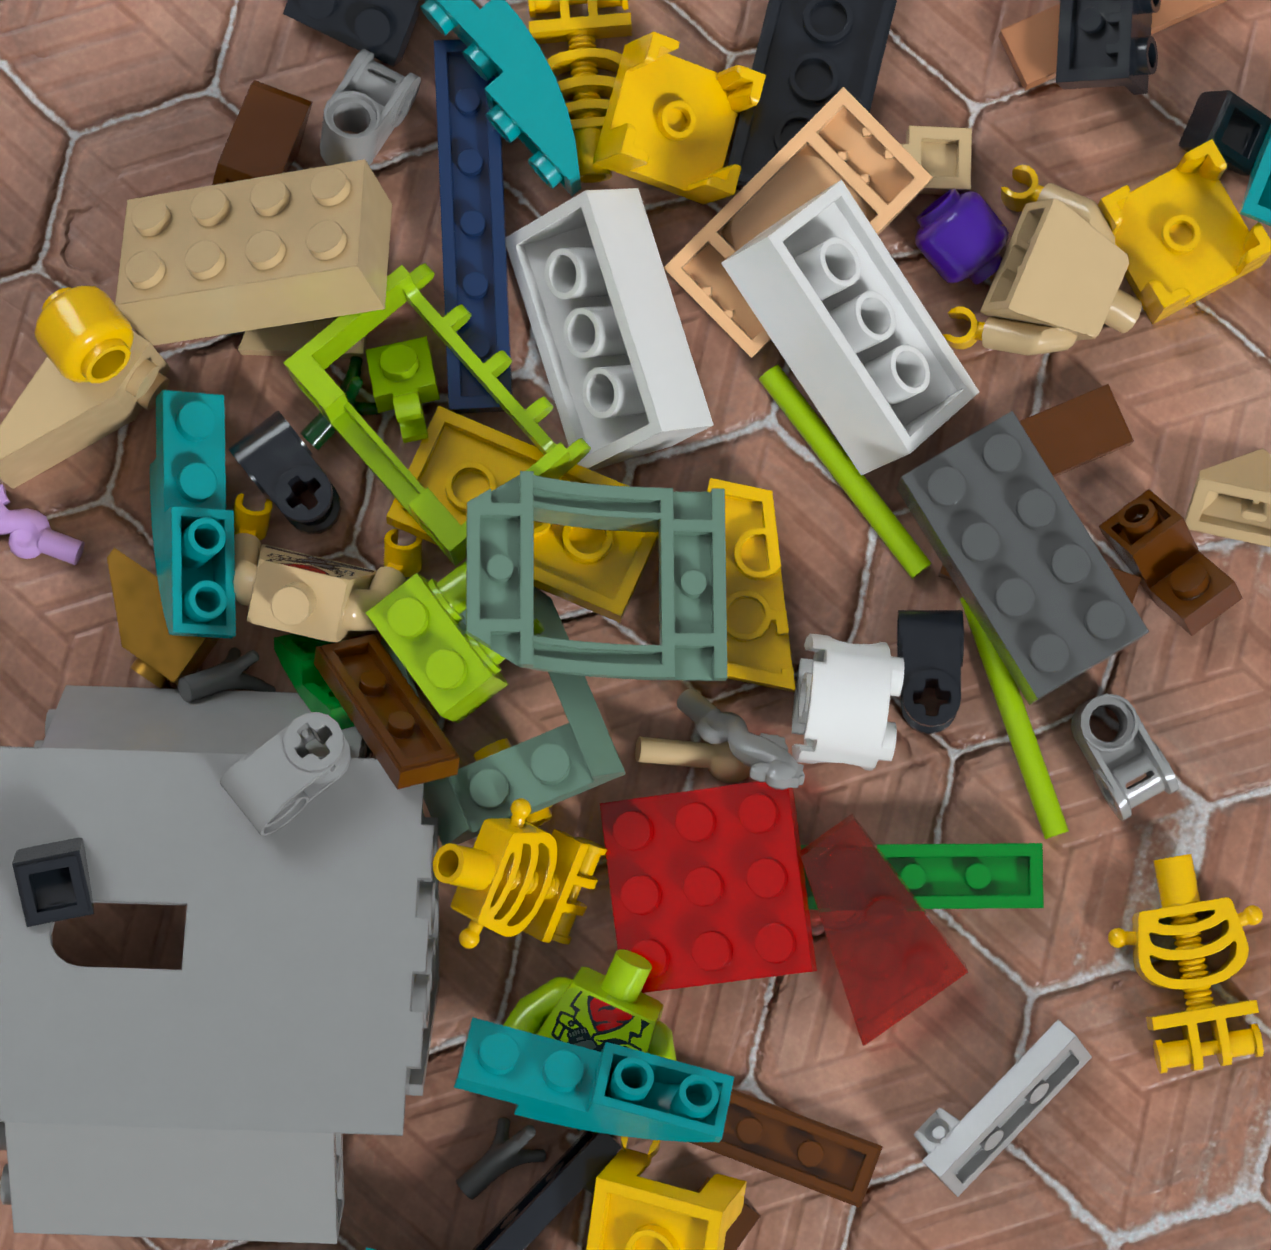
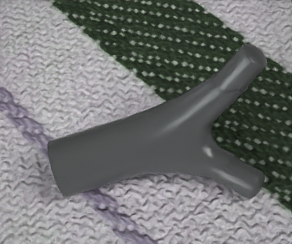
M236 647L229 650L226 659L220 664L182 677L178 681L180 695L186 702H191L224 690L276 692V688L262 679L243 673L259 660V654L255 650H250L241 656V651Z
M504 1117L498 1119L496 1134L489 1150L456 1180L458 1187L471 1200L475 1199L499 1176L514 1167L526 1163L544 1162L546 1160L544 1149H523L536 1134V1129L532 1125L525 1126L509 1138L511 1121Z

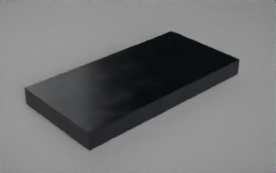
M769 0L752 70L766 75L758 104L741 111L728 166L733 164L741 166L736 190L740 191L843 87L870 113L897 0Z

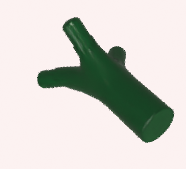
M352 356L348 372L340 385V389L345 393L348 402L360 416L379 415L380 413H378L375 402L355 401L363 385V380L360 378L363 360L359 356ZM319 412L300 434L314 448L319 450L336 430Z

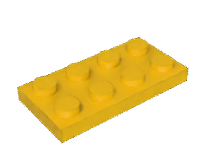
M438 406L427 429L428 438L422 439L408 470L425 489L429 488L458 523L462 525L466 522L468 501L489 489L493 491L520 475V471L529 469L544 454L533 445ZM578 464L558 479L588 484L627 486ZM395 498L386 516L387 524L435 544ZM534 521V587L620 623L656 544L658 532L588 529Z

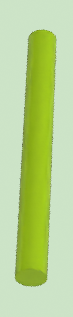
M775 365L759 378L761 384L908 575L913 579L932 564L867 478L864 475H860L843 447L779 365Z
M962 597L960 601L1044 839L1069 832L1019 688Z

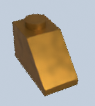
M113 548L107 557L121 646L137 657L130 668L160 689L164 687L168 680L178 685L180 678L196 673L220 638L169 635L159 592L158 577L116 548Z

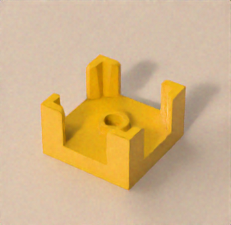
M653 31L624 46L593 164L703 205L735 194L741 166L733 164L723 168L735 120L738 112L758 104L766 75L741 65H735L717 73L668 53L678 49L680 42Z
M1213 139L1184 154L1176 168L1131 192L1129 186L1125 185L1101 198L1098 203L1099 209L1115 235V245L1128 255L1129 265L1124 276L1137 299L1141 300L1142 307L1152 325L1261 267L1271 255V239L1262 224L1259 222L1250 231L1248 230L1219 180L1226 170L1227 164Z
M622 1148L596 1177L586 1250H724L726 1232L742 1211L747 1181L715 1174L700 1193L639 1177L651 1164L652 1158L648 1159V1154L628 1148L626 1152Z

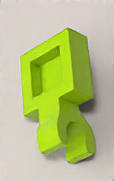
M427 336L365 350L378 413L395 409L403 443L428 438L422 403L439 400L440 396Z

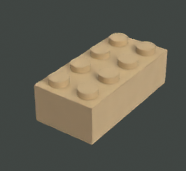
M365 159L127 200L115 305L127 318L136 333L149 341L153 346L385 309L392 203Z

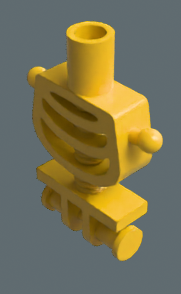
M528 0L530 18H536L538 13L560 12L561 15L559 19L528 21L529 32L537 44L568 42L570 45L568 51L557 53L546 60L555 77L571 71L572 78L560 80L557 83L564 101L573 99V102L565 104L576 141L581 183H596L612 178V171L593 164L610 101L600 99V97H611L616 78L597 75L598 70L596 68L610 70L617 74L622 54L609 49L596 48L594 43L595 39L632 36L631 12L598 15V8L622 6V10H628V0ZM588 4L589 16L570 18L569 5Z
M518 798L512 802L510 808L511 818H488L484 820L473 848L448 843L438 849L433 860L434 875L442 883L458 886L450 907L471 919L467 928L459 934L460 944L467 949L478 945L479 935L483 927L505 937H512L523 931L541 942L550 943L553 940L569 945L572 939L569 933L577 915L584 916L587 905L577 900L582 887L595 889L598 879L593 876L600 856L605 855L607 848L582 837L575 838L557 829H554L551 835L525 821L526 817L531 813V805L524 798Z
M1192 854L1153 860L1162 908L1135 913L1132 918L1133 931L1114 928L1108 934V942L1115 948L1133 945L1134 968L1142 980L1160 988L1170 990L1182 989L1183 992H1186L1184 998L1187 999L1185 1005L1188 1006L1186 1011L1146 1017L1148 1030H1159L1177 1026L1182 1028L1183 1040L1165 1043L1161 1039L1153 1041L1154 1056L1159 1073H1167L1168 1068L1190 1065L1192 1071L1203 1070V1057L1210 1055L1217 1056L1221 1067L1232 1065L1233 1057L1254 1054L1256 1058L1263 1057V1041L1257 1023L1249 1024L1248 1029L1228 1032L1226 1018L1259 1013L1257 1000L1215 1005L1212 1003L1214 998L1210 997L1213 992L1209 990L1211 985L1227 980L1246 963L1249 947L1242 927L1248 924H1259L1263 918L1262 910L1258 906L1250 905L1243 912L1237 913L1233 901L1228 897L1200 901ZM1197 912H1209L1203 919L1199 920L1198 917H1195ZM1165 917L1172 919L1170 925L1161 924L1158 920ZM1222 922L1223 929L1221 934L1204 945L1201 944L1202 937H1199L1201 931L1212 928ZM1149 934L1172 936L1173 939H1176L1174 945L1177 948L1171 950L1155 946L1151 942ZM1230 945L1227 961L1212 973L1205 970L1208 967L1207 964H1204L1206 961L1205 956L1215 954ZM1150 957L1162 961H1178L1177 964L1181 966L1179 968V972L1182 973L1181 979L1168 978L1158 973L1151 964ZM1210 1021L1213 1040L1200 1042L1197 1023Z

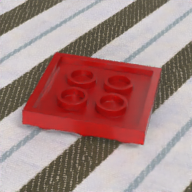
M755 781L600 803L605 848H607L606 860L617 950L624 949L644 957L652 965V969L641 990L642 993L817 971L794 790L792 787L784 790L774 789L766 782Z

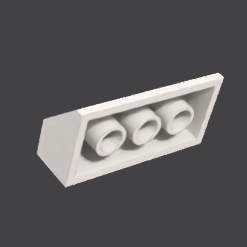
M842 180L833 184L758 234L721 263L860 475H864L910 454L979 393L974 382Z
M638 188L585 190L506 237V247L568 445L570 446L576 440L583 438L591 447L590 452L577 463L578 465L593 471L671 447L714 425Z

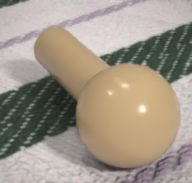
M638 737L636 742V762L707 768L717 780L724 783L741 782L750 773L751 767L743 764L732 754L728 741L720 744Z

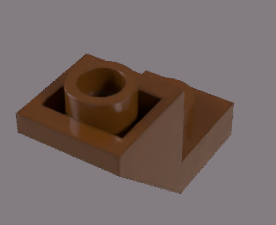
M254 80L248 89L222 151L212 185L286 173L298 156L313 102Z
M1150 489L1126 504L1121 510L1099 525L1104 537L1133 575L1141 577L1140 584L1156 605L1191 636L1243 599L1235 581L1199 552L1184 518Z

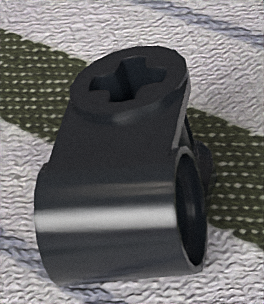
M276 411L228 449L263 494L266 492L291 525L300 532L321 534L331 529L338 521L342 509L341 498L337 490L311 457L313 456L312 452L279 411ZM307 490L319 502L310 510L298 498Z
M898 610L897 657L904 659V679L900 693V707L902 716L908 726L919 733L930 735L942 732L951 725L959 710L961 702V667H963L964 656L963 610ZM924 688H934L937 699L947 700L948 704L940 705L937 716L926 715L924 705L914 704L913 700L921 699Z

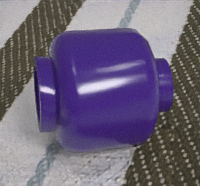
M953 188L937 198L917 216L916 221L921 227L915 235V244L947 283H957L969 277L977 285L998 270L1003 259L999 252L1005 247L1009 239V232L978 193L969 191L959 194Z

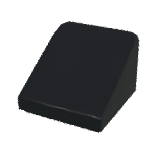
M1230 90L1203 92L1196 102L1180 139L1179 146L1189 152L1213 139L1227 164L1226 169L1242 176H1249L1271 124V118Z
M83 838L42 844L16 851L12 866L27 927L94 914Z

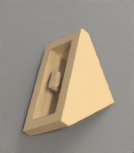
M1262 448L1200 470L1184 519L1189 530L1271 547V454Z

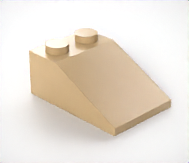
M134 331V339L130 350L131 355L127 365L118 375L102 383L72 382L62 376L47 357L0 424V481L14 489L136 420L143 408L148 411L156 406V396L162 390H166L169 385V379L165 377L170 370L169 365L149 341Z

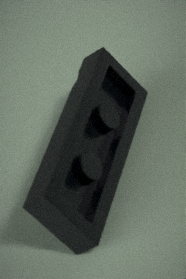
M585 1131L472 1250H524L583 1188L594 1195L596 1177L622 1148L617 1138L611 1134Z

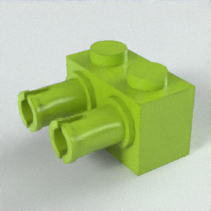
M466 561L439 582L434 579L428 580L416 573L366 612L369 619L439 715L456 723H460L509 685L500 673L502 669L499 665L506 658L466 634V625L462 621L464 619L462 612L466 610ZM536 618L534 619V635H540L545 629Z

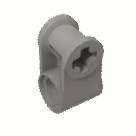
M362 49L349 66L343 81L326 103L320 139V154L327 165H334L365 159L368 165H370L394 128L402 123L411 109L419 91L421 77L411 72L403 76L374 61V53ZM342 131H352L358 134H348Z
M1104 694L1085 700L1076 708L1071 721V731L1074 740L1093 770L1095 780L1105 800L1121 821L1131 817L1132 808L1163 791L1170 795L1179 790L1178 781L1171 766L1161 750L1150 738L1135 708L1128 700L1119 695ZM1098 706L1112 710L1118 718L1119 731L1110 742H1103L1097 739L1091 732L1089 726L1090 716ZM1146 773L1147 776L1126 788L1128 782Z
M320 712L305 713L295 718L261 747L250 751L235 762L222 776L220 785L260 835L266 836L290 822L308 802L343 776L348 770L351 761L350 746L338 722L329 715ZM314 738L319 743L326 744L330 752L321 760L313 753L309 754L306 744Z

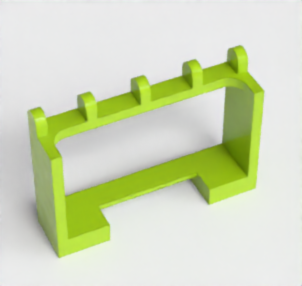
M426 263L419 265L411 273L401 265L387 276L385 309L339 316L283 363L292 381L456 566L466 558V522L460 525L429 488L425 489L348 402L345 393L325 372L328 366L405 302H408L544 454L541 459L526 471H534L536 476L559 479L590 452L591 447L583 438L576 440L568 448H565L561 442L555 444L538 425L552 411L554 406L543 396L527 409H524L497 379L512 363V359L507 353L501 350L483 363L456 333L457 330L467 323L471 313L461 304L442 317L420 292L433 279L435 273Z

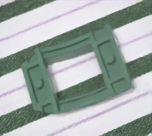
M520 471V475L493 491L489 489L467 502L466 634L521 668L616 679L726 681L728 676L725 489L712 488L711 492L673 491V488L599 485L536 476L534 471ZM534 521L588 529L658 532L660 645L596 643L534 635Z
M534 587V619L537 618L545 629L543 633L537 634V636L569 640L551 597ZM465 610V611L462 612V615H463V617H464V619H463L462 621H463L464 624L466 625V610ZM382 636L380 643L418 696L410 673ZM548 672L569 723L459 768L457 775L424 783L423 798L431 818H438V836L442 846L448 843L458 845L477 837L484 820L488 818H511V804L518 798H524L529 801L531 805L530 814L626 774L585 676Z

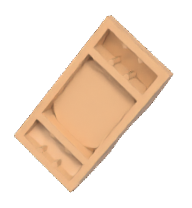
M843 87L685 245L664 269L753 358L771 341V338L721 263L758 234L840 180L844 182L873 229L879 235L928 185L933 177Z

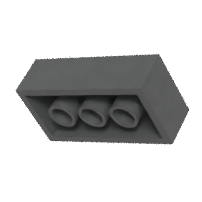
M1013 411L901 476L896 489L1029 705L1149 633L1143 620Z

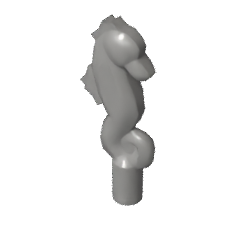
M694 688L685 690L677 700L678 709L697 724L696 728L699 735L710 744H720L728 741L732 754L743 764L751 767L749 776L753 780L766 782L770 787L781 790L790 787L798 788V785L804 784V765L798 764L788 752L785 738L761 733L759 736L749 732L746 723L740 716L733 712H721Z

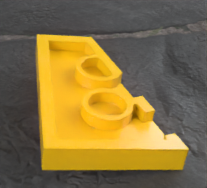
M710 478L707 492H711L712 488L725 489L728 679L795 692L796 687L791 659L773 492L771 490Z

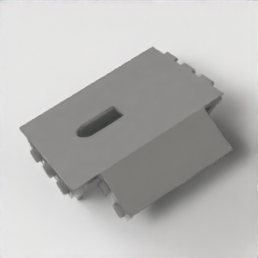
M66 685L57 708L49 709L47 712L44 740H36L34 747L0 746V1150H7L8 1164L4 1165L2 1171L0 1195L3 1205H11L14 1233L337 1244L344 1208L343 1134L403 1136L406 1095L423 1096L440 985L439 880L433 872V860L439 849L438 818L425 817L424 783L397 790L377 758H372L373 752L355 726L342 730L351 750V761L348 770L340 779L336 780L308 802L290 822L266 836L260 835L220 785V780L224 773L241 757L261 747L295 718L305 713H311L298 693L224 690L191 702H186L181 697L179 689ZM316 738L306 744L309 754L313 753L319 760L330 753L326 744L319 743ZM83 838L93 903L187 906L182 970L81 967L66 963L58 957L53 948L51 934L55 922L31 927L26 926L12 866L16 851L42 844Z

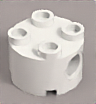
M809 634L804 647L805 650L813 651L815 654L813 659H800L792 715V734L804 735V745L794 744L792 746L793 758L796 762L808 764L845 763L860 766L868 771H872L876 767L878 760L892 761L896 745L897 727L895 722H887L890 696L899 697L902 690L904 659L891 656L890 647L886 642L852 644L838 641L827 635Z

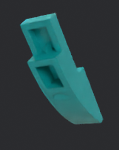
M424 0L425 3L420 8L431 24L444 36L452 30L467 46L462 54L471 67L485 81H488L492 76L496 77L495 80L484 88L488 106L491 109L485 115L491 125L507 142L511 143L518 138L533 154L528 159V163L547 186L553 189L560 183L573 197L582 188L576 141L568 109L555 75L541 48L521 18L506 0H490L481 9L472 0Z
M162 390L156 396V459L149 465L154 556L159 592L169 635L232 639L236 636L234 511L226 510L224 395Z
M473 1017L468 1028L454 1088L516 1104L514 1115L585 1131L663 1141L720 1142L723 1137L734 1076L608 1042L605 1043L602 1051L599 1052Z

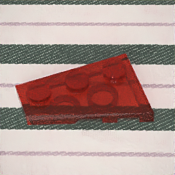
M853 813L800 850L806 875L863 1046L968 973L964 961Z

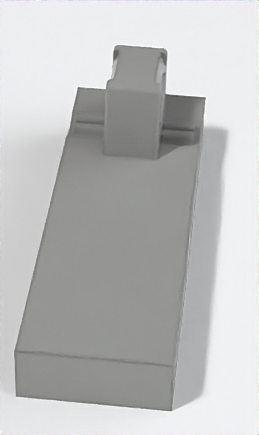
M1057 1020L961 1121L944 1109L938 1108L914 1133L915 1138L928 1154L922 1160L923 1163L958 1197L1077 1074L1092 1056L1078 1037L1061 1021Z

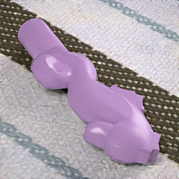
M0 482V535L10 534L8 544L11 552L17 557L24 559L36 558L43 553L76 565L82 556L85 543L51 530L47 517L37 510L28 508L7 509L5 505L9 504L10 500L6 495L5 486Z

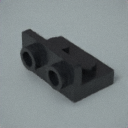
M1060 0L1056 83L1064 90L1125 86L1134 95L1147 94L1149 75L1156 72L1158 64L1157 45L1154 37L1151 36L1152 13L1159 11L1161 0Z

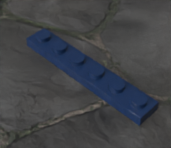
M461 39L434 40L445 315L461 304L471 313L470 319L456 333L483 363L501 350H504L511 358L502 136L495 130L485 115L491 109L488 106L484 88L495 80L496 77L492 76L488 81H485L471 67L462 54L467 46ZM446 346L449 410L457 414L504 412L503 408ZM510 364L497 379L513 396L512 367Z

